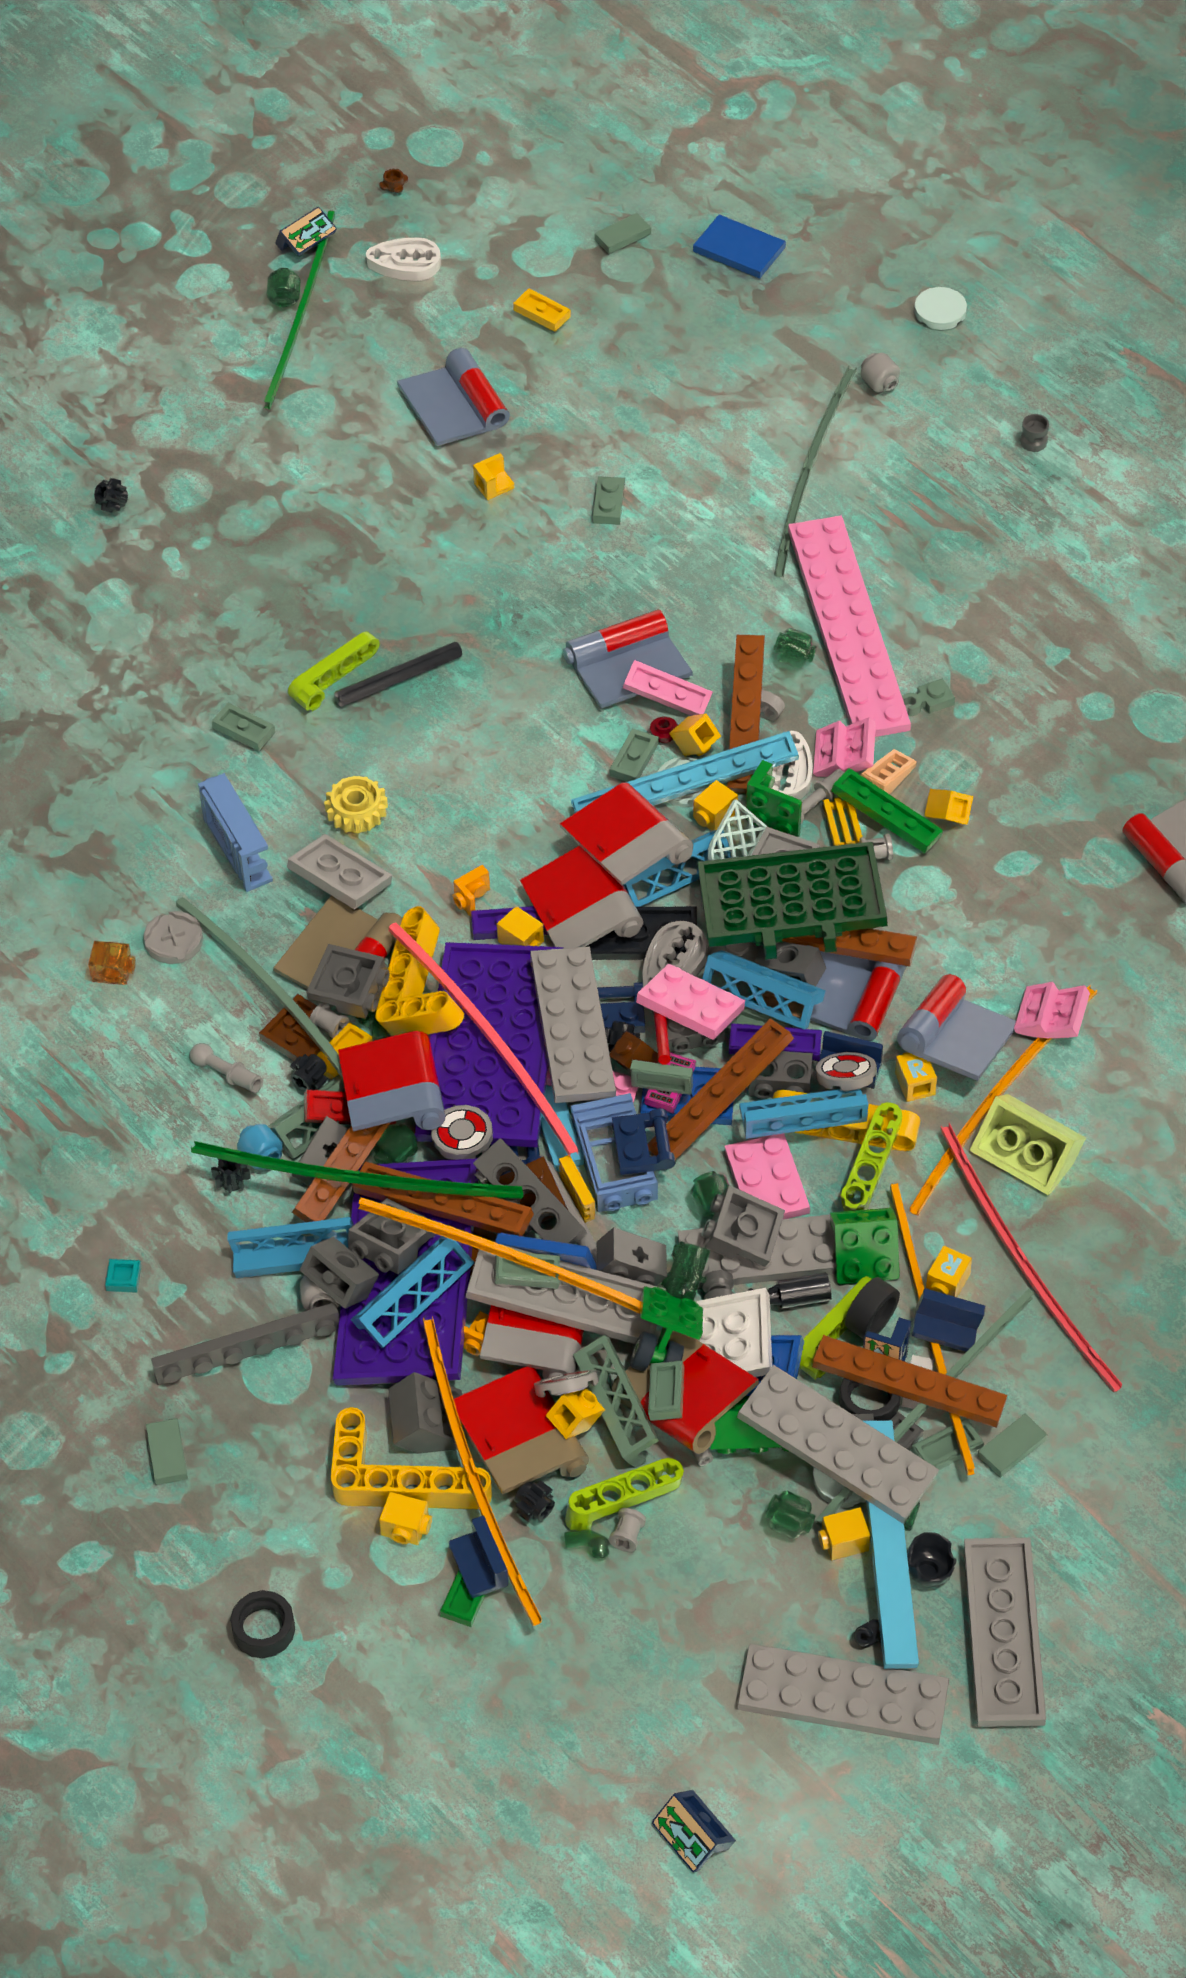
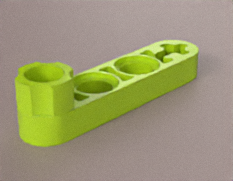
M368 631L360 633L296 677L288 687V695L305 710L315 711L325 699L323 691L374 656L380 646L379 640Z
M882 1103L875 1110L848 1181L841 1192V1204L844 1211L868 1210L902 1125V1111L894 1103ZM889 1111H892L896 1121L890 1120L886 1133L881 1130L884 1124L881 1114L887 1115ZM874 1138H881L886 1142V1148L880 1153H875L870 1150L869 1142ZM862 1166H871L875 1170V1176L869 1181H864L859 1178L858 1170ZM860 1191V1203L852 1204L847 1200L848 1197L854 1198L856 1192Z
M868 1276L863 1277L803 1339L804 1346L799 1368L815 1380L821 1378L826 1373L812 1367L823 1335L838 1339L848 1329L845 1326V1317L848 1309L859 1291L872 1280Z
M664 1458L575 1491L569 1497L565 1518L566 1526L570 1530L584 1533L591 1530L594 1520L616 1513L622 1508H629L676 1490L682 1482L683 1466L675 1459ZM635 1480H642L646 1482L648 1488L642 1491L636 1490L631 1483ZM606 1491H614L619 1495L620 1499L608 1501L602 1494Z

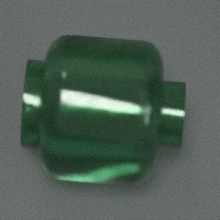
M279 268L270 273L267 278L268 300L280 308L296 304L300 298L301 280L299 276L288 268Z
M788 628L784 633L779 632L773 653L777 654L778 662L795 668H802L807 661H813L817 646L812 645L813 639L809 633Z
M395 1124L388 1125L373 1147L375 1152L373 1158L377 1164L409 1162L418 1151L416 1143L418 1138L404 1124L399 1126Z
M716 1171L707 1172L693 1180L694 1185L690 1189V1194L698 1213L705 1217L712 1216V1219L714 1212L710 1211V1205L714 1196L717 1193L721 1195L730 1185L726 1176L716 1174Z
M785 1490L779 1495H773L764 1518L768 1519V1526L771 1530L791 1539H796L802 1532L809 1533L816 1515L811 1513L812 1504L810 1500Z

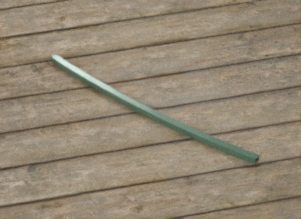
M849 366L847 367L823 415L805 459L781 541L775 572L777 577H784L791 544L788 525L796 523L803 495L818 452L835 412L856 373L857 367L855 370L849 369Z
M184 897L179 898L176 901V906L183 912L195 917L205 931L234 955L272 993L311 1037L343 1079L338 1053L295 1001L220 927Z
M1028 1289L945 1375L956 1378L1033 1299L1031 1296L1035 1292ZM918 1403L894 1430V1440L896 1443L930 1406ZM844 1486L818 1516L815 1523L822 1528L823 1517L835 1514L841 1505L852 1495L853 1491Z

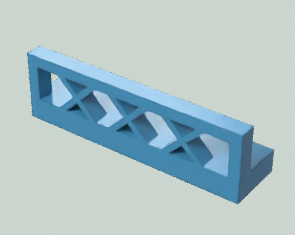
M712 830L691 840L694 844L691 857L700 861H709L708 848L717 830ZM726 836L721 837L722 848L730 847ZM730 850L723 851L726 858H732ZM704 851L703 856L697 855V854H699V853H701V852ZM664 857L623 885L635 907H640L698 880V870L697 873L689 874L683 871L686 861L680 863L678 868L672 867L675 864ZM668 869L675 872L671 885L664 886L657 883L662 870ZM654 875L652 880L647 879V877ZM681 875L686 877L679 881ZM639 881L651 884L647 896L638 900L632 884ZM655 887L660 888V890L654 892Z
M723 950L708 955L702 978L711 984L713 971L721 972L727 984L718 988L745 1000V1007L801 1029L808 1028L813 1007L823 1002L826 990ZM740 981L748 983L753 995L747 998L741 996L735 984ZM766 991L774 993L779 1005L774 1008L767 1006L761 994ZM795 1001L804 1005L801 1019L792 1015L787 1004Z
M838 1089L739 1103L745 1137L748 1139L867 1122L869 1104L866 1094L862 1095L861 1089L852 1091Z
M351 1217L228 1232L227 1240L233 1251V1273L236 1278L300 1271L310 1247L334 1236L348 1248L349 1229L354 1226ZM346 1229V1232H338V1233H336V1232H333V1231H332V1230ZM308 1233L313 1234V1236H303V1235H301V1234H308ZM280 1237V1238H283V1239H281V1240H274V1239H271V1238ZM244 1241L253 1242V1243H249V1244H241V1245L239 1244V1242H244Z
M441 1236L360 1310L351 1321L358 1329H365L376 1343L383 1348L475 1262L457 1241ZM453 1250L463 1261V1264L455 1271L444 1270V1259ZM438 1263V1270H431ZM426 1273L438 1274L437 1288L433 1292L421 1291L422 1277ZM444 1274L450 1275L445 1281H443ZM413 1285H415V1291H408ZM404 1294L415 1295L414 1309L410 1313H398L399 1298ZM421 1295L427 1296V1297L420 1303ZM392 1306V1312H385ZM381 1315L392 1316L391 1330L382 1337L372 1323ZM398 1317H404V1318L397 1324Z

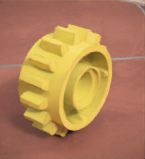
M352 776L343 778L337 784L332 785L331 792H326L327 801H324L328 821L334 820V827H339L345 832L360 833L370 831L376 825L381 824V817H386L388 801L385 796V789L378 788V782H373L368 777Z

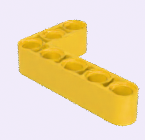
M415 906L404 914L400 927L433 958L440 928L423 907ZM396 939L388 968L390 973L389 981L386 987L382 989L375 1015L376 1020L390 1036L411 1031L433 1034L455 1029L464 1018L463 1010L445 991L423 994L429 971Z
M349 1407L338 1413L335 1425L331 1470L333 1495L336 1502L345 1506L384 1507L389 1493L393 1492L426 1501L428 1508L479 1509L464 1467L365 1465L367 1431L363 1412L358 1408ZM349 1426H356V1427H357V1428H355V1429H353V1430H348V1429H346V1428L349 1427ZM348 1454L355 1455L352 1458H344V1456ZM476 1467L484 1492L490 1503L492 1499L490 1475L486 1470ZM344 1483L353 1484L349 1487H341V1485ZM376 1484H385L382 1488L373 1487ZM412 1484L418 1486V1487H416V1488H414V1489H408V1488H406V1486L412 1485ZM444 1485L450 1486V1488L446 1490L438 1489L439 1487Z

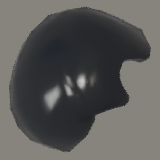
M924 1532L914 1537L907 1550L909 1574L917 1583L924 1586H940L950 1580L955 1569L956 1558L952 1555L951 1542L947 1538L935 1532Z

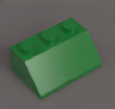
M744 1396L714 1423L716 1435L710 1448L711 1450L717 1449L718 1453L729 1454L736 1452V1449L747 1448L755 1453L767 1452L769 1448H782L783 1451L790 1452L737 1418L738 1412L750 1396Z

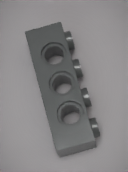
M501 1138L473 1163L478 1170L474 1175L482 1184L503 1185L499 1183L500 1175L505 1171H512L515 1173V1178L507 1186H522L523 1195L531 1193L536 1196V1201L531 1206L534 1215L526 1229L527 1233L534 1230L543 1240L576 1244L587 1234L585 1228ZM495 1197L517 1204H520L521 1199ZM547 1216L557 1218L556 1226L551 1230L541 1228V1221Z

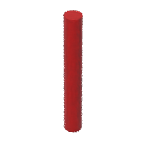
M654 1011L658 1061L660 1064L666 1065L671 1060L667 1020L665 1016Z

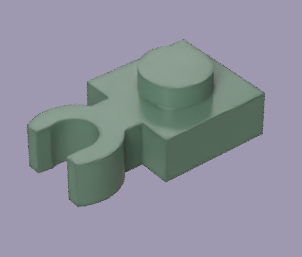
M943 678L918 686L917 694L906 693L902 696L905 705L913 704L908 707L909 716L918 715L921 709L924 708L930 714L955 705V697Z

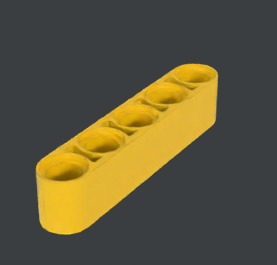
M777 1090L774 1092L772 1099L808 1093ZM868 1105L867 1122L797 1131L794 1133L862 1144L878 1105ZM901 1110L902 1125L892 1150L911 1151L916 1145L921 1120L914 1112ZM889 1111L887 1115L881 1114L884 1119L881 1130L886 1133L890 1120L896 1121L892 1111ZM874 1138L869 1142V1146L886 1148V1142L881 1138Z

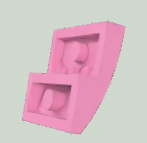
M867 717L849 726H845L839 720L816 730L813 774L816 777H828L837 769H841L845 773L848 768L859 772L873 767L876 722Z
M1054 982L1027 986L1015 1023V1032L1038 1038L1078 1037L1090 992L1085 985L1058 990Z

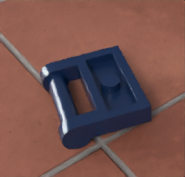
M643 982L634 983V986L597 987L599 999L634 997V1002L600 1003L604 1028H611L613 1021H621L634 1024V1033H645L644 1006L636 1003L637 993L643 988Z
M657 1108L649 1113L612 1117L620 1175L667 1170L675 1166V1156L671 1152L666 1127L668 1115L665 1109ZM654 1127L658 1155L650 1157L645 1131V1128Z

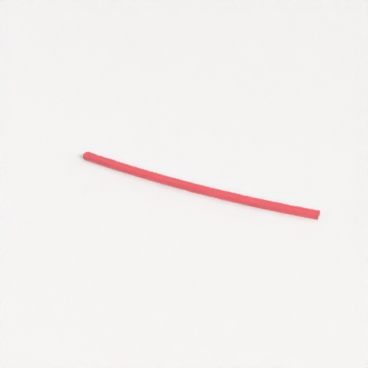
M396 922L391 924L389 932L443 986L500 1054L543 1114L568 1156L570 1157V1154L575 1152L578 1154V1148L530 1075L495 1029L421 946Z
M950 1123L949 1127L943 1128L941 1125L940 1130L972 1192L1032 1288L1113 1392L1120 1390L1122 1383L1076 1328L1013 1238L978 1179Z

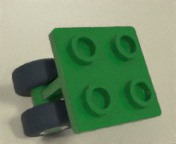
M644 1286L641 1294L640 1318L662 1326L658 1342L657 1336L652 1333L643 1331L639 1335L631 1355L630 1366L634 1369L645 1371L649 1364L682 1361L684 1346L668 1341L673 1331L700 1340L703 1334V1308L691 1299H679L671 1296L662 1288Z

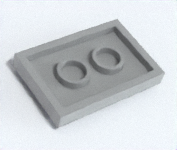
M326 834L288 858L287 863L288 869L353 909H356L389 886L393 876Z

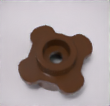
M389 169L384 172L383 181L379 183V186L382 190L387 189L390 192L400 193L403 191V185L408 182V176L399 169Z

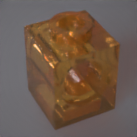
M94 941L88 963L92 982L127 985L129 974H134L136 958L131 956L129 944Z

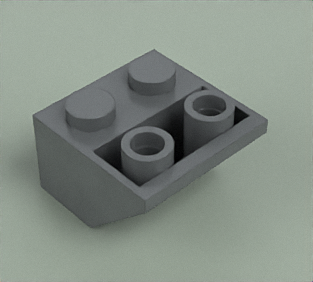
M413 1372L389 1388L394 1445L417 1454L457 1450L436 1380ZM450 1386L453 1399L462 1395V1390ZM462 1427L463 1432H464V1435H465V1438H466V1441H467L466 1432H465L464 1428Z

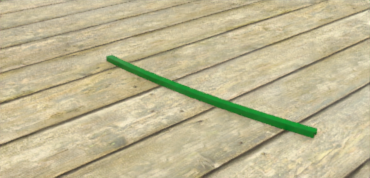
M328 211L327 217L332 223L335 219V211ZM329 237L318 245L292 328L264 400L266 402L264 408L266 409L271 408L287 367Z
M194 1141L195 1146L191 1147L192 1153L334 1181L444 1194L521 1199L523 1197L522 1186L436 1181L343 1170L272 1158Z

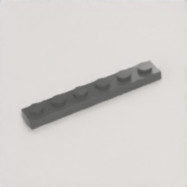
M334 1302L153 1357L151 1361L157 1384L173 1383L185 1376L195 1373H206L212 1368L225 1364H235L244 1358L257 1354H268L274 1349L287 1345H297L306 1339L316 1336H327L338 1330L339 1313Z

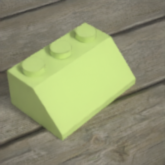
M1005 1094L995 1097L969 1151L1041 1192L1050 1195L1074 1164L1086 1137L1011 1095Z

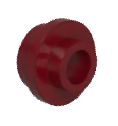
M658 717L651 722L650 733L658 737L659 743H669L673 740L669 733L678 724L670 717Z

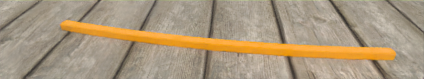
M1091 985L1087 987L1090 992L1088 1002L1097 994V990L1090 989ZM1037 1037L995 1085L957 1135L962 1148L987 1115L995 1097L1004 1094L1014 1080L1052 1038ZM950 1148L947 1149L911 1205L910 1212L912 1214H920L941 1178L955 1158Z
M898 1183L891 1184L890 1191L919 1302L924 1291V1285ZM929 1341L937 1372L946 1374L947 1370L940 1345ZM949 1412L967 1476L975 1475L973 1470L975 1466L960 1416Z
M362 1197L358 1202L360 1204L358 1209L464 1243L555 1277L557 1273L558 1279L640 1314L641 1301L556 1265L471 1233Z
M432 1317V1320L424 1321L423 1318L441 1398L467 1479L482 1516L484 1515L506 1565L510 1582L532 1626H536L542 1622V1617L510 1554L478 1476L451 1393L434 1319Z

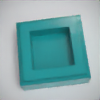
M109 1259L105 1283L106 1291L138 1293L142 1267L141 1260Z

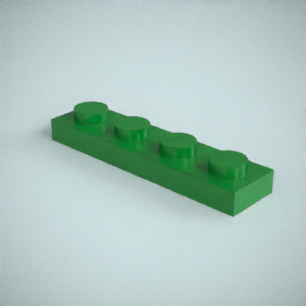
M850 768L832 786L831 792L923 853H926L942 836L943 829Z

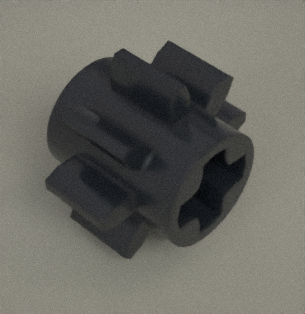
M110 478L107 481L103 479L96 486L94 497L96 504L101 505V510L112 513L113 509L120 511V508L125 506L128 500V492L126 490L127 487L121 485V480Z
M613 1021L611 1028H605L609 1052L613 1050L616 1042L626 1031L640 1039V1033H634V1024Z
M315 1054L298 1056L290 1065L294 1070L291 1080L303 1091L320 1089L328 1080L323 1075L327 1070V1065Z
M218 1159V1167H211L216 1188L223 1187L228 1193L239 1189L243 1190L244 1180L251 1179L250 1169L245 1164Z
M540 1481L538 1484L526 1482L521 1486L514 1498L518 1508L516 1513L527 1522L531 1519L544 1520L555 1506V1501L552 1500L553 1496L551 1495L553 1489L543 1481Z

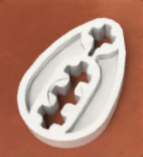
M425 238L394 239L370 247L366 252V261L369 269L394 279L407 281L426 280L433 277L441 267L439 247L431 240Z
M790 731L799 754V760L773 767L772 776L775 777V783L772 789L800 800L806 796L811 788L812 756L802 734L797 731ZM785 765H790L784 791H780L783 768Z

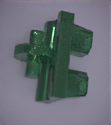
M680 1241V1244H675L671 1254L674 1262L670 1272L667 1273V1278L662 1281L661 1286L671 1296L679 1299L688 1298L694 1301L699 1283H706L708 1277L702 1274L711 1250L684 1241Z

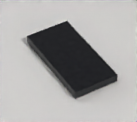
M697 906L636 907L643 919V925L636 935L621 937L613 930L585 947L590 946L592 960H645L648 948L655 934L663 926L675 921H687L697 925ZM692 933L688 936H682L683 946L681 948H674L676 957L680 952H686L684 945L687 939H694Z

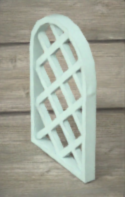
M737 799L733 800L710 842L708 860H715L714 853L718 852L720 859H725L723 851L729 850L731 857L735 858V849L741 848L743 856H751L767 826ZM739 809H740L745 815L740 816ZM733 810L735 811L736 817H730ZM748 818L750 829L743 830L741 819ZM736 820L738 831L731 832L729 821ZM753 822H755L759 827L754 828ZM725 825H726V831H727V833H722V834H721L722 830L724 829V827H725ZM755 831H760L758 837L756 838ZM750 832L752 843L745 844L743 833ZM739 834L741 845L734 846L732 835ZM728 836L730 847L722 848L721 837ZM716 841H717L718 849H714L715 844H716ZM747 847H752L751 850L749 851L748 855H747V850H746V848H747Z

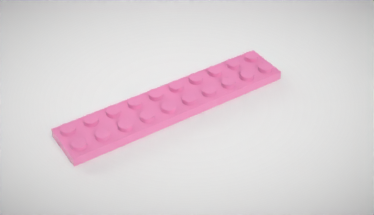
M842 515L789 524L788 533L850 725L870 717L876 722L875 737L910 731L911 722Z

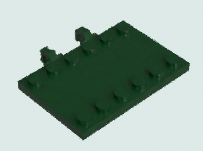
M873 841L698 862L709 947L755 942L756 946L763 945L765 960L777 959L776 943L782 942V939L815 935V938L823 937L825 953L837 952L836 937L842 936V932L888 926Z

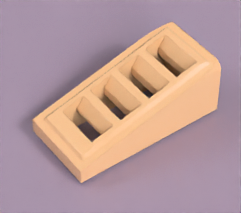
M893 749L873 764V767L861 773V776L888 794H891L916 767L917 761Z

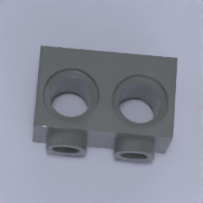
M782 1051L749 1084V1096L768 1099L772 1098L777 1090H790L809 1094L813 1053Z

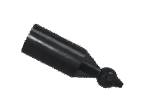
M826 1272L776 1281V1285L767 1289L770 1304L780 1306L781 1309L832 1300L830 1281Z

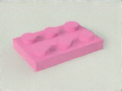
M667 964L637 993L636 1003L712 1040L744 1010L745 1000L671 964Z
M784 1133L725 1146V1155L737 1189L784 1209L783 1219L810 1214V1205Z

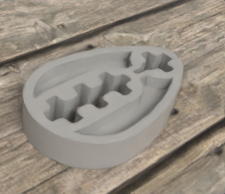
M675 921L666 924L655 934L644 960L642 972L643 987L668 964V959L673 960L675 957L678 960V964L671 965L693 976L699 974L707 962L709 945L703 931L697 925L687 921ZM692 933L694 939H687L684 945L686 952H680L676 957L674 948H681L684 944L682 936H688Z

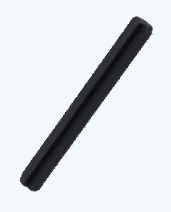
M454 641L335 691V701L339 707H343L462 656L461 646L458 642Z

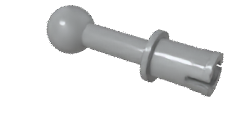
M841 769L835 770L822 782L817 781L814 784L815 791L802 801L801 824L804 821V814L821 800H832L834 794L831 792L832 786L844 774Z
M199 1043L192 1047L190 1060L194 1065L199 1067L208 1065L225 1074L229 1084H237L252 1093H257L263 1085L261 1076L246 1069L243 1063L235 1062L230 1064L215 1056L212 1048L205 1043Z

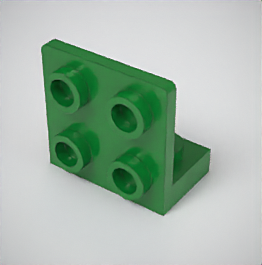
M762 760L747 783L746 808L767 827L799 837L802 801L772 789L775 783V777L772 776L773 764Z
M892 1208L830 1212V1225L835 1236L836 1278L839 1284L857 1283L865 1276L871 1279L879 1277L882 1280L899 1279L898 1222Z

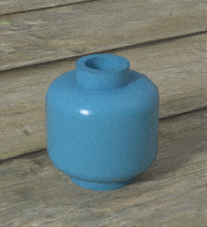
M266 1124L247 1126L240 1133L237 1150L281 1159L282 1141ZM251 1166V1167H253L254 1169H265V1168H260V1167Z

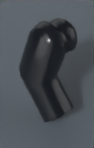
M872 1619L855 1630L854 1639L858 1645L867 1647L881 1640L878 1619Z

